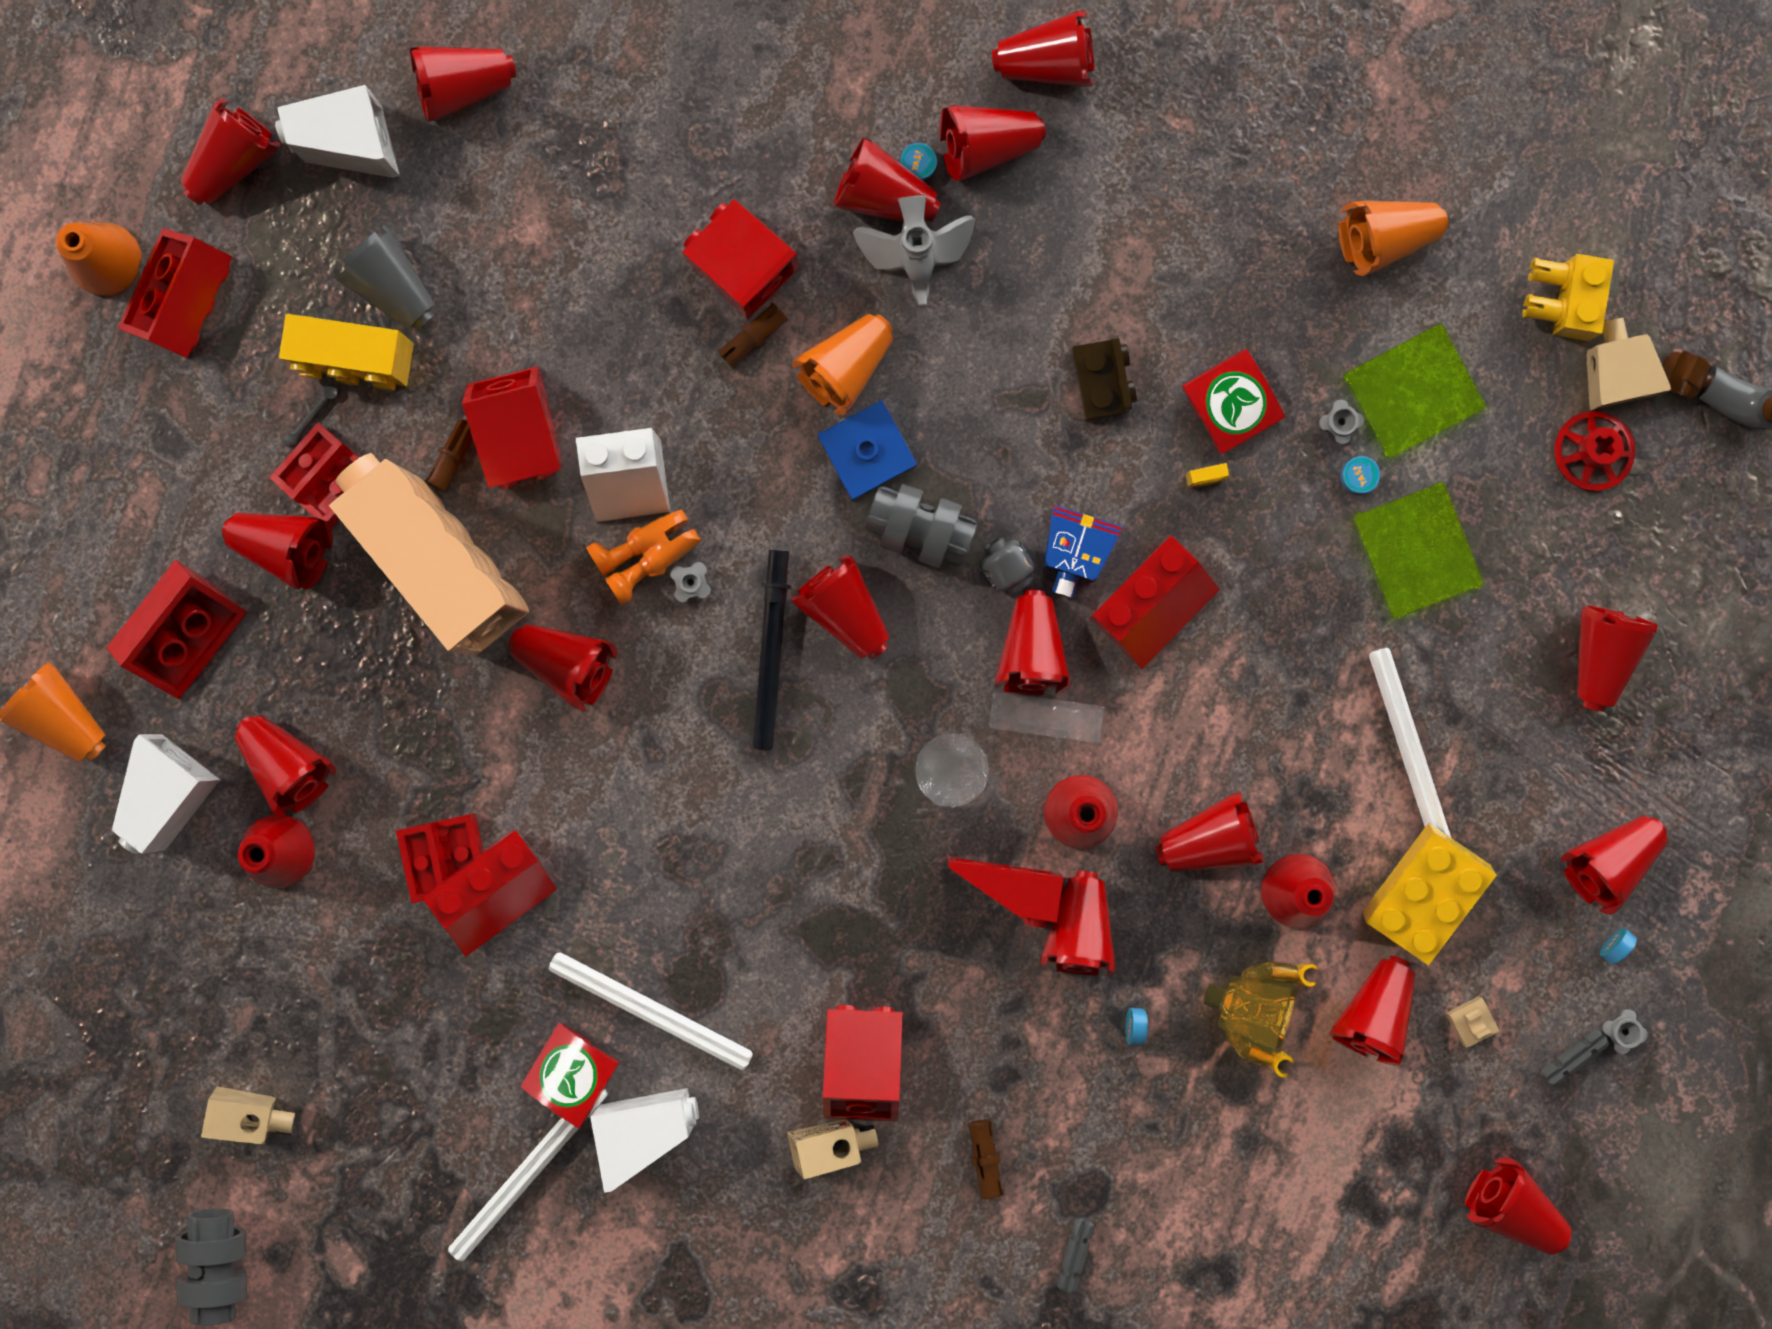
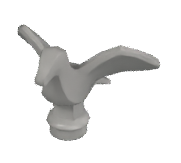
M926 196L902 197L898 199L904 219L902 233L894 236L875 229L858 227L853 231V235L863 255L876 270L906 271L912 282V295L917 301L919 308L927 307V299L930 292L929 280L933 267L945 266L960 260L972 236L975 218L971 215L961 217L935 232L927 227L924 220Z

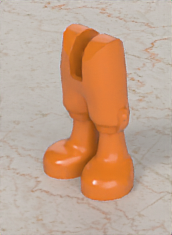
M683 509L665 515L643 527H635L627 536V542L615 548H605L598 542H593L586 547L603 577L612 573L621 564L634 556L643 555L639 560L640 562L605 579L621 606L630 602L632 590L640 580L647 575L649 577L664 575L667 570L666 568L702 541L695 529L689 530L671 541L667 538L668 535L676 532L689 521Z

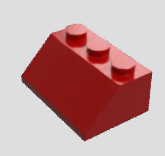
M162 228L117 329L174 354L188 358L190 351L194 350L199 342V331L205 318L211 314L214 308V297L217 290L229 275V264L232 256L195 237Z
M1170 535L1105 600L1089 619L1135 664L1143 669L1220 589L1199 561Z
M175 559L106 648L121 667L179 700L243 619L247 611L206 578Z
M513 829L426 892L421 898L464 956L467 957L555 892L557 888L518 832Z

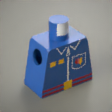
M1055 505L1050 515L1043 566L1046 569L1058 572L1052 593L1073 599L1079 579L1094 583L1123 527Z

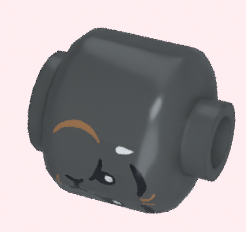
M999 537L983 548L986 555L980 561V568L996 591H1007L1008 594H1013L1033 580L1031 574L1035 569L1034 561L1018 539L1004 541L1002 537Z

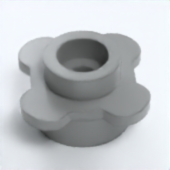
M1345 400L1335 401L1330 413L1322 416L1319 420L1320 428L1324 431L1328 430L1333 434L1335 441L1339 444L1348 443L1350 435L1364 424L1362 414L1357 413L1352 407L1348 406ZM1341 418L1344 419L1345 424L1340 425L1338 423V420Z
M696 562L692 567L682 568L681 566H676L672 569L670 576L675 580L677 590L674 596L678 601L686 602L689 598L699 596L704 599L709 596L711 588L706 582L705 574L707 568L703 563ZM688 579L694 580L692 586L687 584Z
M1629 1009L1622 1010L1618 1018L1613 1021L1608 1020L1604 1022L1602 1027L1603 1033L1610 1036L1614 1042V1050L1620 1054L1628 1053L1630 1048L1645 1042L1648 1037L1647 1030L1636 1020V1013ZM1624 1028L1628 1029L1627 1035L1622 1034Z

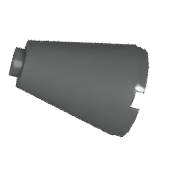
M387 225L381 227L383 236L379 237L376 232L371 234L343 259L346 263L343 266L345 268L344 271L341 273L336 267L331 275L338 282L406 329L414 325L419 330L435 316L430 311L435 304L393 231Z

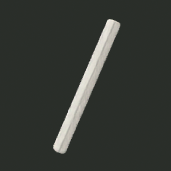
M1388 648L1373 651L1369 654V658L1424 826L1426 827L1430 823L1451 837L1391 651Z
M556 953L550 962V972L740 1070L747 1068L753 1053L743 1046L562 953Z
M605 1089L602 1092L600 1098L598 1099L589 1116L607 1097L608 1093ZM563 1118L556 1123L449 1246L448 1251L456 1260L462 1262L467 1258L579 1128Z

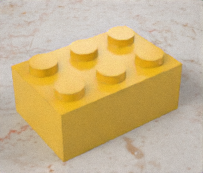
M286 314L279 359L290 365L289 370L299 372V376L304 378L322 380V375L326 374L336 378V381L339 383L358 385L360 379L373 383L375 388L395 391L396 385L407 386L414 343L399 330Z
M1428 823L1362 912L1367 924L1429 966L1497 874L1489 863Z

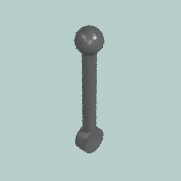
M327 385L323 391L324 396L293 433L285 435L284 444L287 447H295L298 444V437L330 400H335L339 397L340 391L335 385Z

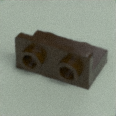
M1118 335L1112 336L1110 340L1073 346L1072 353L1085 421L1128 414L1132 409V403L1137 402L1134 381H1127L1125 367L1130 366L1127 344L1121 345Z

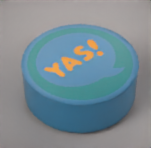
M913 143L903 150L900 163L921 180L926 181L936 171L937 157L934 150L927 144Z
M1358 456L1349 460L1341 470V482L1345 489L1353 494L1368 493L1377 486L1380 480L1378 465L1371 458L1365 456Z
M1627 928L1619 929L1605 942L1600 950V956L1611 965L1621 962L1635 947L1637 942L1636 936Z
M1129 1008L1126 1017L1127 1044L1143 1046L1148 1032L1147 1013L1144 1008Z

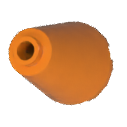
M1356 200L1348 202L1343 206L1341 212L1347 211L1345 220L1339 222L1338 231L1340 246L1346 262H1354L1359 269L1353 271L1356 275L1366 276L1441 239L1448 228V216L1445 210L1434 202Z
M74 222L66 224L59 230L56 237V247L70 276L83 290L95 295L114 296L126 291L137 280L140 260L142 261V252L137 240L125 228L109 222Z
M867 314L800 354L793 361L792 367L799 366L801 370L797 375L799 382L821 405L825 407L830 402L838 407L833 413L844 416L855 404L893 342L891 334L893 328L881 315Z
M48 661L0 709V720L2 723L79 763L84 758L92 762L106 747L101 741L106 734L58 669Z

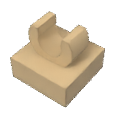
M1480 996L1446 1013L1462 1046L1465 1048L1499 1032L1484 999Z

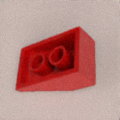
M948 856L947 865L952 871L1018 917H1022L1025 925L1047 928L1048 921L1057 923L1063 876L1058 872Z

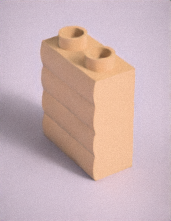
M372 453L366 454L354 461L337 477L336 483L344 493L328 506L448 651L477 656L530 613L527 604L519 592L501 578L498 568L491 558L482 549L473 544L471 536L464 525L454 515L445 510L443 502L436 491L424 482L423 479L387 459L380 463Z

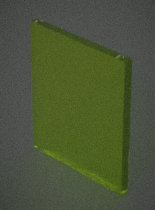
M1442 323L1343 374L1345 382L1348 383L1387 459L1486 408L1485 401L1481 398Z
M1444 481L1441 483L1436 482L1433 486L1368 511L1358 512L1353 516L1392 619H1399L1407 613L1472 588L1477 589L1480 585L1484 584Z

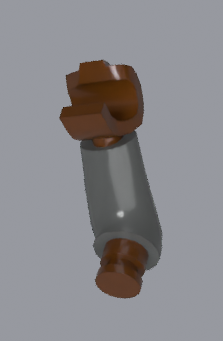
M1675 347L1671 356H1666L1662 367L1671 386V390L1668 392L1686 399H1693L1697 396L1719 413L1752 429H1772V388H1763L1745 382L1716 366L1712 367L1711 362L1706 358L1694 355L1678 347Z

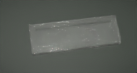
M993 691L988 728L1100 743L1105 706Z

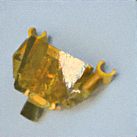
M1268 961L1247 967L1241 976L1233 975L1228 989L1210 983L1205 993L1204 1005L1222 1010L1218 1026L1225 1030L1226 1040L1241 1058L1265 1068L1270 1067L1279 1077L1284 1078L1288 1076L1285 1071L1278 1069V1064L1282 1060H1289L1294 1063V1060L1286 1052L1281 1051L1299 986L1312 987L1316 985V982H1309L1304 979V972L1308 968L1318 970L1317 966L1307 963H1301L1296 966L1291 963Z

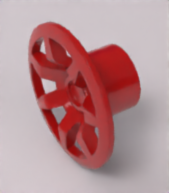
M1587 411L1573 416L1561 427L1554 444V457L1559 471L1571 484L1584 490L1601 491L1616 486L1629 474L1635 459V443L1630 430L1616 416L1602 411ZM1594 418L1604 419L1612 423L1614 427L1597 428ZM1587 419L1588 434L1581 436L1569 431L1570 427L1576 422ZM1619 431L1622 433L1626 440L1627 451L1623 450L1624 443L1622 437L1618 433ZM1564 437L1579 446L1578 452L1565 458L1562 457L1561 449ZM1619 458H1626L1623 470L1615 476L1611 463ZM1582 460L1585 466L1582 471L1581 480L1574 477L1565 464ZM1595 468H1600L1601 472L1609 480L1602 484L1587 483Z

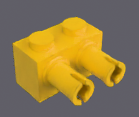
M1576 254L1565 263H1559L1534 257L1529 270H1533V273H1528V280L1530 282L1536 281L1559 285L1558 300L1527 294L1523 304L1527 309L1522 310V317L1554 322L1552 335L1584 341H1590L1599 336L1603 331L1614 260Z

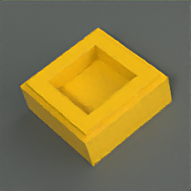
M1227 463L1191 470L1185 476L1187 485L1191 489L1223 482L1228 478L1229 471Z

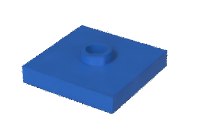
M883 400L817 434L852 501L917 467L915 459Z

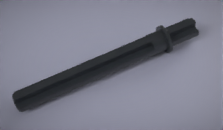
M769 550L766 583H761V587H765V603L753 747L757 750H771L774 744L784 610L787 589H791V585H787L789 551Z

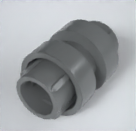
M902 484L899 492L886 487H879L864 529L871 534L882 537L880 547L901 554L905 543H907L909 546L922 549L919 557L920 562L939 569L943 560L963 565L978 525L976 520L960 515L963 505L941 497L939 505L935 509L931 505L920 503L924 493L920 489L906 484Z
M211 1208L187 1214V1231L181 1232L175 1237L176 1262L188 1265V1272L176 1278L177 1304L189 1307V1323L193 1325L210 1326L224 1324L236 1318L235 1303L247 1297V1272L243 1269L235 1268V1261L246 1256V1230L234 1227V1211L231 1209Z

